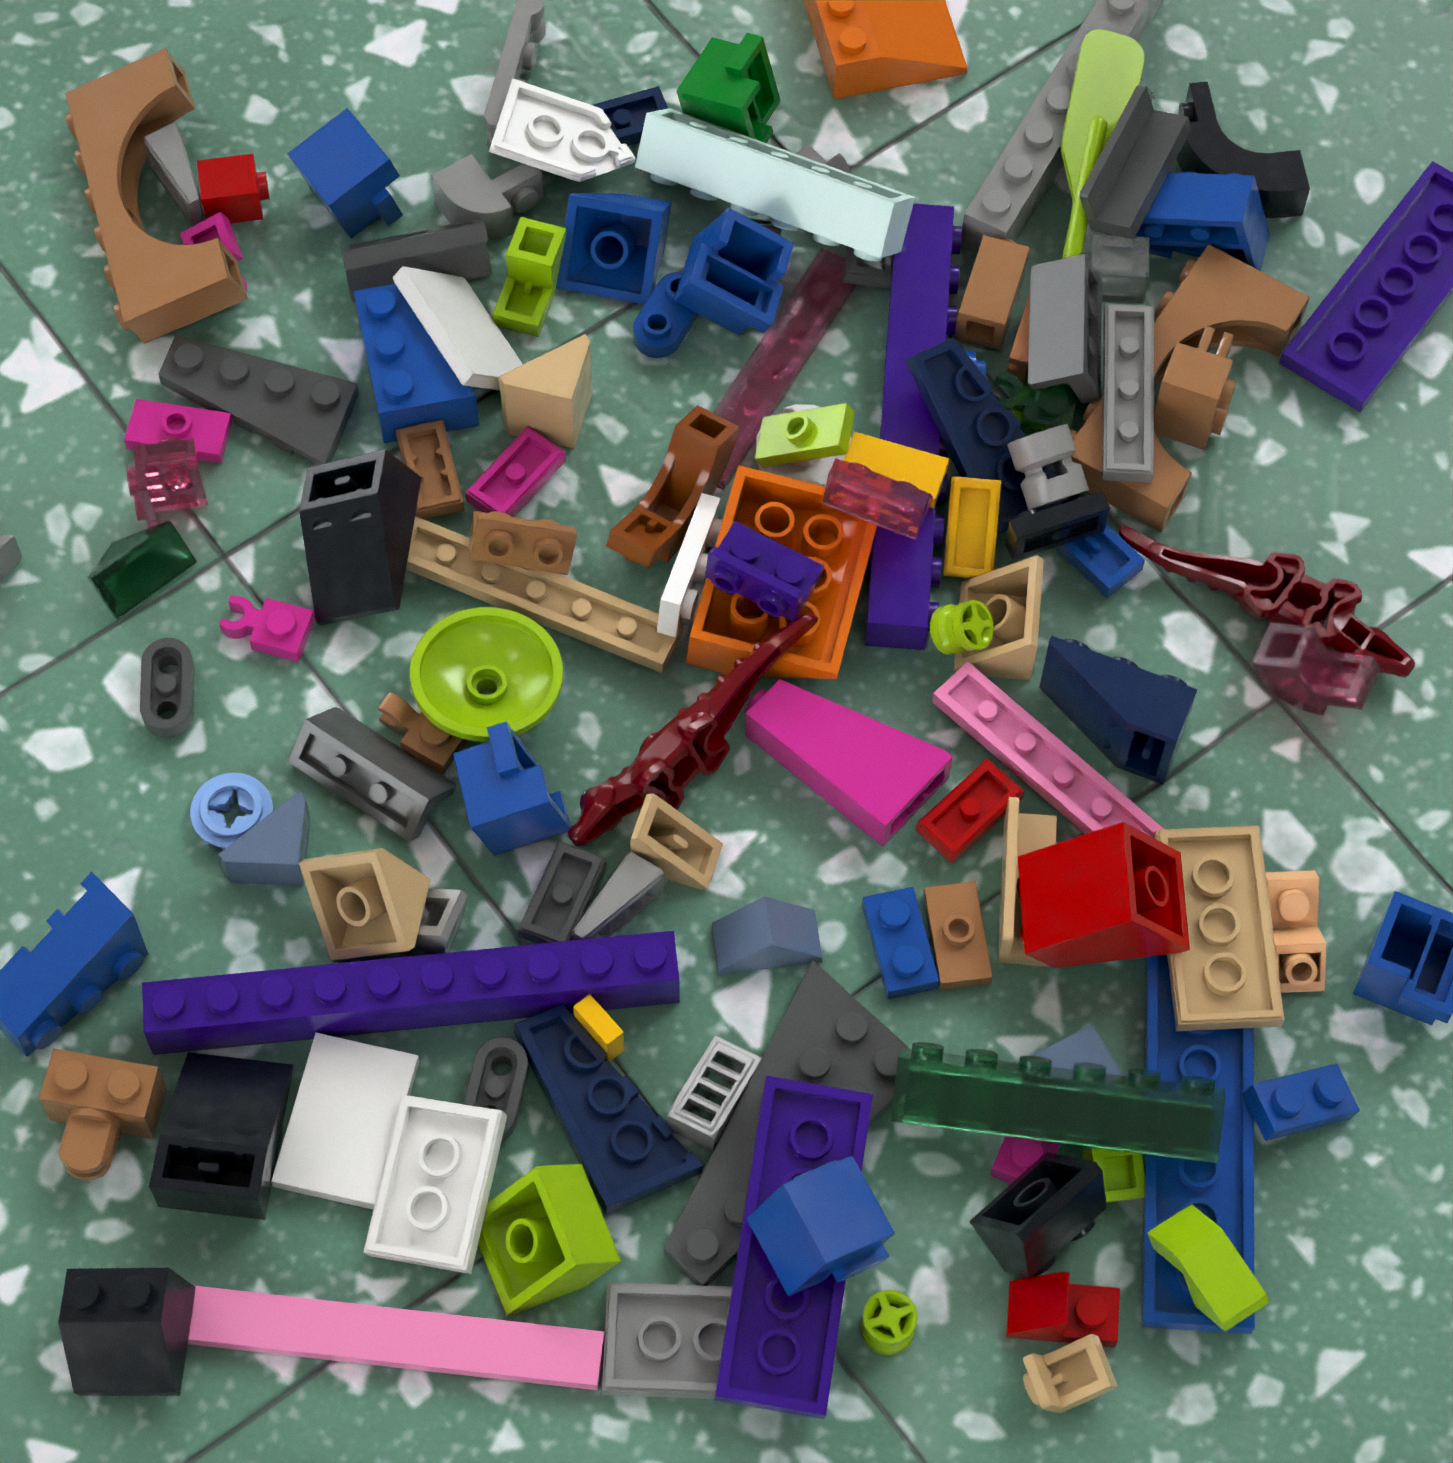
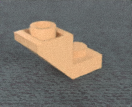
M1316 871L1265 872L1281 993L1325 991L1326 941L1318 928L1319 877Z

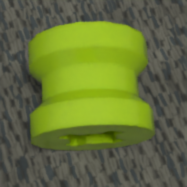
M978 600L965 601L959 605H943L938 607L932 614L930 633L933 643L943 654L954 655L965 650L977 651L986 648L991 642L994 633L993 620L986 605Z
M895 1290L879 1291L869 1298L864 1306L860 1326L862 1339L868 1348L877 1354L889 1356L899 1354L909 1346L913 1340L918 1319L916 1306L912 1300L902 1292ZM882 1326L885 1329H890L892 1335H890V1332L884 1331L883 1329L878 1330L877 1328Z

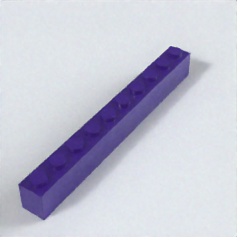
M913 204L902 250L899 253L893 254L880 439L947 458L948 450L905 360L946 341V334L955 335L957 306H948L949 294L957 295L960 266L951 265V254L960 255L962 226L953 225L954 206ZM947 472L937 501L945 502ZM876 492L875 500L883 501L872 543L865 646L925 650L927 632H930L931 617L939 607V602H930V588L940 587L942 559L932 558L933 544L942 545L944 515H936L935 507L931 508Z
M674 931L142 982L144 1034L152 1054L158 1055L314 1039L315 1033L340 1037L530 1018L561 1004L573 1014V1006L588 994H591L604 1010L680 1003V980Z

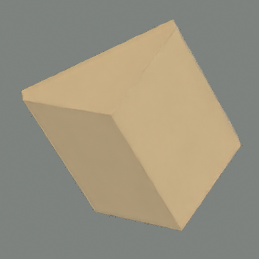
M586 334L499 376L503 426L508 435L518 437L529 426L556 446L575 450L593 393L590 340Z
M1036 555L961 582L959 604L969 600H978L986 605L992 616L994 633L991 642L986 648L977 651L965 650L955 654L954 671H958L968 661L987 677L1031 681L1038 647L1043 558Z
M383 848L310 858L299 862L331 960L406 952L415 948L431 881L430 878Z

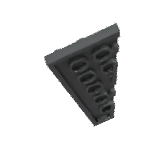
M813 960L664 1246V1255L696 1285L708 1286L737 1257L766 1075L873 1094L869 1128L926 1073L927 1064Z

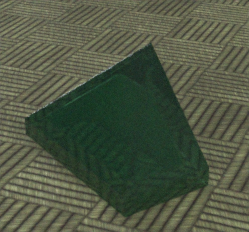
M165 521L112 542L88 576V579L113 617L119 619L197 561L173 523Z

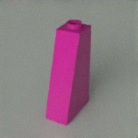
M781 679L768 691L764 689L759 690L750 699L744 711L746 713L745 736L882 847L950 776L953 756L947 751Z

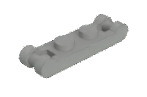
M517 0L485 110L486 139L489 149L512 78L527 83V80H524L526 70L533 71L537 58L536 42L541 41L546 35L545 20L543 18V0Z

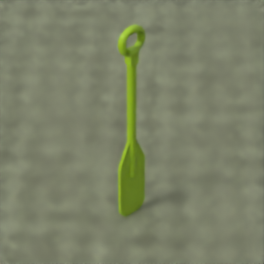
M1104 29L1090 31L1085 35L1080 45L1060 143L1061 155L1073 201L1062 259L1082 254L1088 220L1080 200V192L1136 86L1140 85L1144 65V51L1135 39ZM1058 385L1022 392L1011 401L1008 409L1013 412L1021 424L1023 423V415L1025 413V407L1022 403L1032 401L1033 405L1048 409L1051 406L1058 414V418L1055 419V427L1068 424L1071 431L1070 412L1067 405L1056 395Z

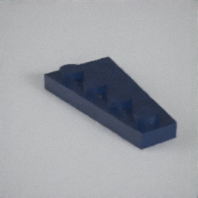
M952 337L911 356L905 361L959 476L1001 480L997 535L1008 530L1011 520H1014L1016 516L1028 510L1020 485L1026 477L1024 473L1015 470L1007 445L1010 442L1026 437V435L1020 429L1021 423L1010 409L1005 410L991 392L993 388L955 338ZM1050 465L1042 468L1047 479L1056 477ZM1064 500L1037 509L1042 511L1060 505Z
M563 1004L515 1023L514 1034L518 1042L525 1049L528 1062L578 1162L582 1164L588 1181L605 1215L702 1173L704 1164L692 1151L688 1153L674 1137V1130L661 1115L656 1116L639 1097V1090L626 1075L622 1077L606 1059L605 1051Z

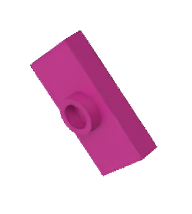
M136 399L124 442L126 449L222 463L233 423L231 413Z
M527 426L465 492L466 501L481 512L499 511L515 517L566 461V452Z

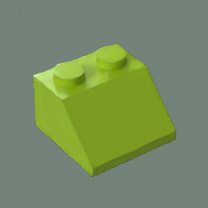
M582 1164L536 1166L487 1203L478 1244L506 1316L518 1314L587 1287L621 1262Z

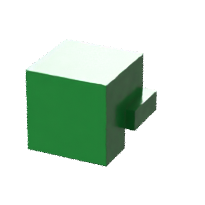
M746 33L740 44L712 37L676 90L683 113L767 143L773 134L772 126L766 125L781 99L763 37Z

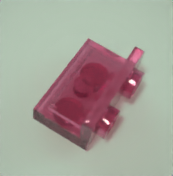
M167 438L154 444L133 446L135 466L126 467L130 496H134L138 521H147L151 537L161 535L160 511L208 505L206 486L194 438L185 440Z

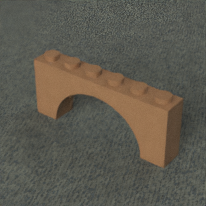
M164 48L66 92L65 95L70 112L65 114V119L69 130L78 142L79 150L75 151V158L80 170L87 177L89 187L84 189V193L91 210L97 216L99 225L94 227V233L100 247L107 255L108 264L104 265V272L110 286L117 294L118 303L114 304V311L122 328L126 331L131 329L146 344L247 300L238 261L218 238L191 245L166 243L148 235L140 218L138 185L141 171L147 158L144 137L174 123L177 119L195 109L186 72L168 50Z
M1208 244L1198 260L1193 257L1188 260L1178 280L1181 285L1175 293L1167 291L1156 309L1155 316L1157 319L1154 322V390L1164 377L1176 343L1179 342L1198 348L1206 326L1216 329L1210 349L1219 347L1224 332L1234 335L1232 346L1256 348L1279 357L1303 321L1309 296ZM1100 396V400L1089 403L1083 416V420L1086 422L1080 431L1077 432L1074 429L1070 431L1076 448L1075 453L1071 457L1072 462L1081 464L1089 488L1088 493L1095 494L1103 491L1108 504L1162 532L1184 500L1192 472L1181 466L1169 455L1154 431L1153 478L1151 483L1102 480L1103 397Z

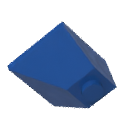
M569 194L565 221L567 234L556 288L645 305L655 288L666 244L672 202L630 194Z

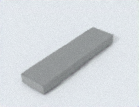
M1105 303L1103 317L1102 480L1151 483L1154 453V306Z

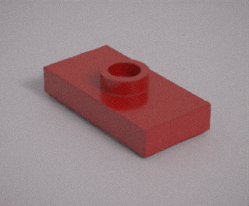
M987 758L916 823L915 831L953 864L1005 816L1008 798L1019 797L1020 802L1025 791Z

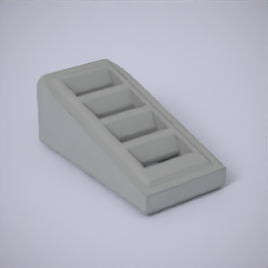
M171 123L145 136L144 146L149 167L192 227L202 222L204 218L200 195L180 129L177 128L176 123Z
M632 851L630 854H627L573 930V940L611 936L661 895L665 889L664 871Z
M715 1035L666 1116V1122L675 1133L714 1151L762 1058ZM718 1055H724L745 1067L739 1074L715 1062ZM709 1072L733 1082L734 1085L731 1090L707 1079L706 1077ZM700 1088L724 1099L722 1105L720 1106L698 1095ZM691 1105H694L715 1116L710 1122L688 1110Z

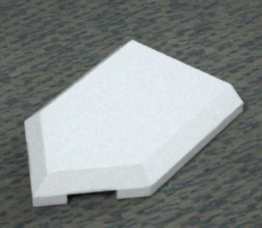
M512 78L489 152L577 182H582L635 163L636 160L627 144H621L610 128L611 121L601 108Z

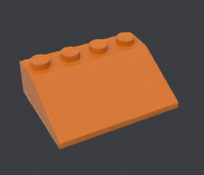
M803 0L834 99L967 74L968 68L945 0Z
M738 465L715 547H719L732 524L736 521L824 566L820 580L798 617L812 613L818 618L817 623L793 644L762 677L837 679L883 501ZM706 578L689 636L686 664L729 674L734 669L733 663L735 660L746 658L753 651L755 644L765 642L778 629L784 628L793 621L783 616H771L762 611L756 602L738 593H726L717 588L710 579Z

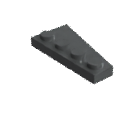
M175 335L158 373L163 386L208 410L231 413L234 424L250 433L252 430L272 439L276 447L292 455L296 452L309 459L312 466L332 461L359 395L357 383Z

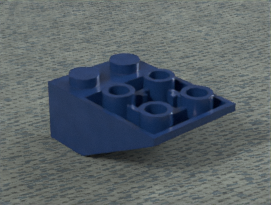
M1051 635L1039 688L1115 767L1164 785L1183 738L1197 689L1187 686L1178 677L1172 675L1160 676L1141 669L1127 658H1111L1090 650L1086 644L1078 640H1063Z

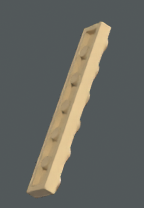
M415 516L406 570L496 607L518 612L538 624L663 674L683 634V623H681L676 637L657 633L658 613L561 574L470 560L469 537Z

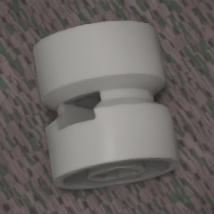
M1068 424L1050 428L1007 444L1015 470L1024 473L1026 477L1020 485L1028 510L1044 507L1065 500L1073 495L1089 491L1081 464L1072 462L1071 459L1076 448ZM1054 464L1056 477L1047 479L1042 468Z

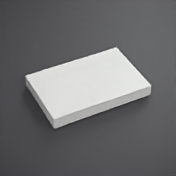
M402 266L393 276L394 283L462 385L500 390L499 376L523 365L464 277Z
M315 1033L271 1180L273 1187L374 1210L401 1094L408 1096L411 1094L420 1062L419 1056Z
M401 1094L364 1253L371 1257L471 1274L507 1114L501 1110Z

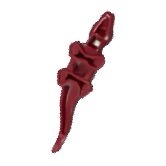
M1121 526L1119 529V536L1126 543L1148 559L1162 566L1167 572L1184 576L1189 582L1201 581L1206 583L1214 591L1219 589L1225 591L1253 617L1266 620L1278 629L1296 638L1323 644L1328 648H1334L1356 672L1367 675L1386 673L1407 677L1415 667L1414 659L1379 628L1368 627L1354 616L1356 605L1362 601V591L1357 584L1343 579H1332L1325 584L1305 575L1304 561L1298 555L1273 552L1265 562L1226 555L1195 553L1161 544L1127 526Z
M812 613L798 617L784 628L778 629L765 642L755 644L753 651L746 658L735 660L733 663L734 669L728 675H721L716 679V686L708 693L699 694L694 704L688 708L680 709L678 715L659 732L650 734L643 741L639 754L633 763L623 768L621 774L615 777L612 776L607 781L585 790L580 797L581 815L577 823L571 826L568 831L572 844L575 846H585L605 832L615 828L622 821L623 817L642 808L647 794L654 793L677 810L685 798L683 789L699 773L703 775L715 773L727 756L730 746L724 737L730 730L754 686L765 672L817 623L818 618Z

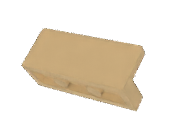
M1019 797L1008 798L1004 818L997 963L1050 967L1026 955L1021 942L1020 930L1023 924L1021 899L1017 891V879L1019 878L1018 856L1056 844L1057 816L1019 813Z

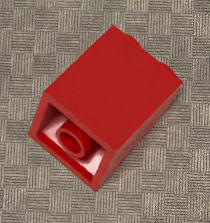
M1120 822L1018 856L1019 878L1017 879V891L1021 899L1023 924L1020 930V937L1026 955L1053 968L1175 954L1190 950L1181 852L1125 822Z

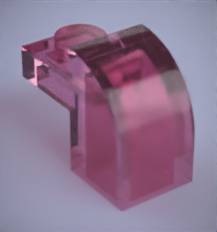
M1271 622L1252 660V665L1260 679L1273 694L1294 707L1318 715H1324L1328 705L1362 710L1380 670L1373 656L1328 651L1315 627Z

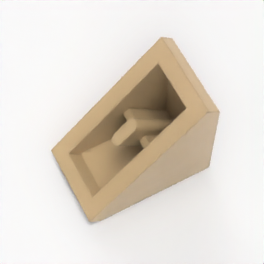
M654 793L646 795L630 839L631 851L663 870L666 880L700 890L708 889L723 846L722 842Z

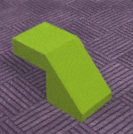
M520 217L506 253L507 278L492 314L493 321L498 327L539 337L554 298L567 234L566 228Z
M1192 1204L1147 1232L1153 1249L1183 1273L1194 1306L1225 1332L1270 1303L1266 1292L1223 1229Z

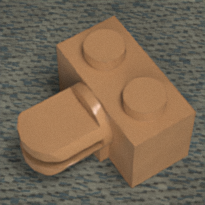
M1208 326L1205 327L1198 348L1179 342L1176 343L1161 382L1154 411V431L1157 435L1202 450L1206 449L1211 433L1221 435L1237 383L1228 379L1233 360L1228 359L1234 335L1224 332L1216 355L1209 353L1216 329Z
M53 1048L39 1100L49 1120L66 1123L58 1154L65 1170L72 1177L82 1181L103 1177L110 1168L117 1140L120 1141L122 1133L154 1139L167 1091L158 1067Z

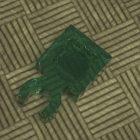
M1007 372L999 373L994 379L993 385L1005 388L1010 395L1009 399L995 397L1005 410L1010 409L1011 411L1021 412L1020 426L1041 432L1068 424L1071 430L1078 397L1070 385L1063 383L1040 389H1032L1029 383L1027 386L1022 385L1018 377Z

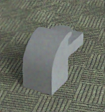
M470 154L431 175L434 202L450 224L481 218L486 225L488 240L500 239L514 234L513 215L531 210L539 201L544 199L542 171L526 164H521L491 180L475 157Z

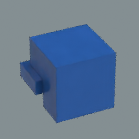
M348 107L287 153L308 186L350 238L354 237L380 216L388 226L403 216L391 194L385 188L400 177L399 173L388 156Z
M728 208L693 238L674 301L738 335L749 327L764 333L773 325L784 287L776 281L786 273L794 243Z
M507 721L487 727L490 738L489 742L453 753L470 828L494 856L569 831L571 825L562 792L557 791L549 794L543 767L536 764L533 755Z
M1395 891L1379 923L1353 994L1429 1025H1433L1435 1019L1448 1023L1453 1013V913Z
M852 1155L839 1161L834 1160L792 1178L789 1182L782 1184L746 1218L788 1297L823 1282L831 1274L839 1283L880 1265L889 1257L883 1243L895 1234Z

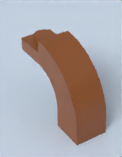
M698 405L675 425L666 457L652 486L641 502L610 530L606 546L622 554L627 560L650 568L658 559L667 563L683 543L701 493L713 496L730 459L740 427Z

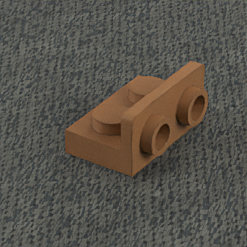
M473 511L470 524V560L568 575L577 540V530L571 526L560 525L548 519L534 521L511 517L499 511L489 513Z

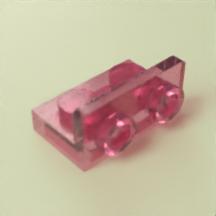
M835 458L828 473L822 504L916 540L932 503L933 496L918 489L909 482L891 479L871 471L860 463H850Z

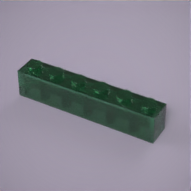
M914 1042L912 1043V1049L903 1048L898 1056L891 1121L1218 1163L1225 1107V1089L1216 1088L1215 1080L1199 1076H1184L1182 1083L1161 1081V1074L1150 1070L1130 1069L1128 1070V1076L1106 1074V1067L1095 1063L1077 1062L1074 1063L1073 1069L1052 1067V1060L1045 1057L1020 1056L1018 1063L998 1060V1053L990 1050L967 1049L965 1056L944 1053V1046L939 1044Z

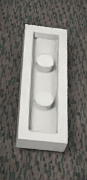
M701 493L660 601L657 633L676 637L683 618L691 620L694 615L699 591L694 590L696 582L705 584L707 553L710 547H715L722 524V519L718 518L721 499L719 497Z

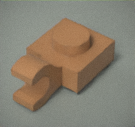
M391 692L387 694L378 707V710L383 713L379 721L388 728L404 735L400 741L401 749L443 775L454 760L453 753L459 752L467 742L466 739L453 736L441 730L430 722L422 711L420 714L417 713L404 699Z

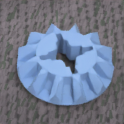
M225 773L211 778L198 789L191 803L190 817L194 830L206 845L212 844L224 850L273 812V803L267 788L256 778L243 773ZM235 796H237L240 810L246 815L237 816L234 824H231V828H228L223 814H220V811H229L231 804H234Z

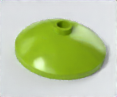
M496 607L466 609L443 618L422 636L413 652L410 663L411 690L422 713L430 722L446 733L471 741L489 742L490 738L487 727L506 721L517 736L533 729L549 715L556 705L563 683L561 655L549 633L525 615ZM485 689H489L494 691L495 693L490 695L480 694L479 692Z

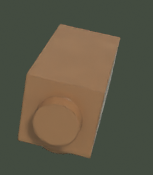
M983 235L958 312L955 339L1001 351L1026 274L1030 247L1020 245L1008 238L997 239Z

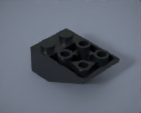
M386 449L307 468L299 513L315 620L320 626L399 610L422 477Z
M187 1053L159 1135L149 1184L158 1207L266 1219L272 1186L271 1180L277 1160L293 1074V1064Z

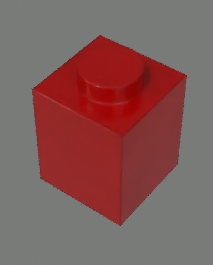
M254 154L197 161L200 195L205 219L221 212L228 217L230 224L263 220L261 201L270 200L266 171L257 172Z

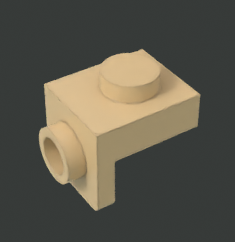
M1089 1334L1043 1356L1032 1353L1023 1357V1362L1028 1372L1023 1375L1025 1389L1035 1405H1040L1043 1410L1061 1414L1118 1388L1099 1336Z

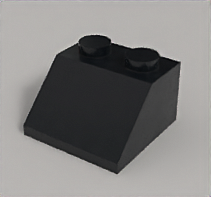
M1046 1152L969 1222L1005 1272L1028 1279L1038 1276L1055 1263V1255L1070 1241L1078 1240L1089 1233L1095 1225L1094 1219L1107 1208L1103 1171L1097 1162Z
M169 1267L67 1269L58 1324L73 1392L78 1396H180L196 1287Z

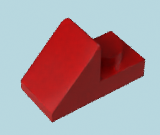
M1064 1271L1010 1281L1006 1337L1072 1343L1089 1334L1099 1336L1102 1346L1116 1347L1118 1342L1120 1288L1069 1284L1070 1272Z

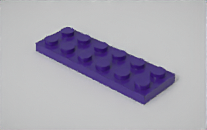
M1434 161L1430 163L1281 354L1279 361L1281 365L1360 413L1453 292V173Z
M766 1075L716 1383L715 1401L819 1419L825 1418L846 1280L837 1283L833 1274H831L823 1282L788 1297L746 1218L782 1184L789 1182L800 1174L834 1160L839 1161L852 1155L862 1172L873 1094Z

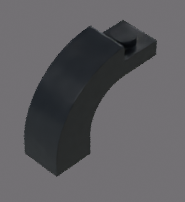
M1208 81L1189 83L1186 101L1179 104L1178 110L1179 115L1189 118L1191 131L1177 156L1181 170L1197 174L1227 175L1238 173L1255 176L1266 218L1302 216L1310 186L1301 151L1258 153L1236 145L1227 138L1218 124Z

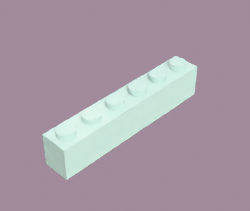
M670 108L646 113L635 168L651 173L650 179L652 181L670 186L684 185L691 188V195L700 199L712 201L717 200V198L730 202V208L738 213L752 216L759 213L772 218L771 224L781 229L796 231L799 228L813 233L812 239L821 244L829 246L846 245L854 248L853 254L864 260L878 262L883 257L901 252L915 200L914 196Z

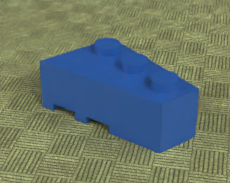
M1186 171L1168 173L1134 240L1109 235L1112 244L1115 246L1170 259L1173 251L1200 257L1208 244L1261 271L1270 232L1255 176L1238 173L1227 175L1197 174Z
M396 284L354 291L358 322L383 442L397 441L395 429L442 419L446 432L479 426L477 399L474 391L470 386L461 384Z
M92 871L80 883L87 891L66 914L60 909H56L46 920L52 929L30 952L27 947L22 946L0 970V1029L26 1057L37 1048L44 1049L50 1046L60 1036L64 1025L78 1013L82 1015L91 1011L101 1001L105 990L118 979L125 980L131 977L143 964L144 957L148 955L134 914Z

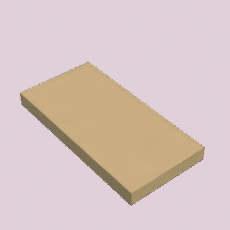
M1259 825L1156 830L1155 839L1181 852L1190 950L1182 953L1167 954L1176 1031L1282 1027L1284 1012Z

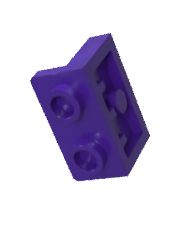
M734 521L719 547H713L709 552L705 577L726 593H738L756 602L762 611L771 616H783L794 621L820 580L824 566Z

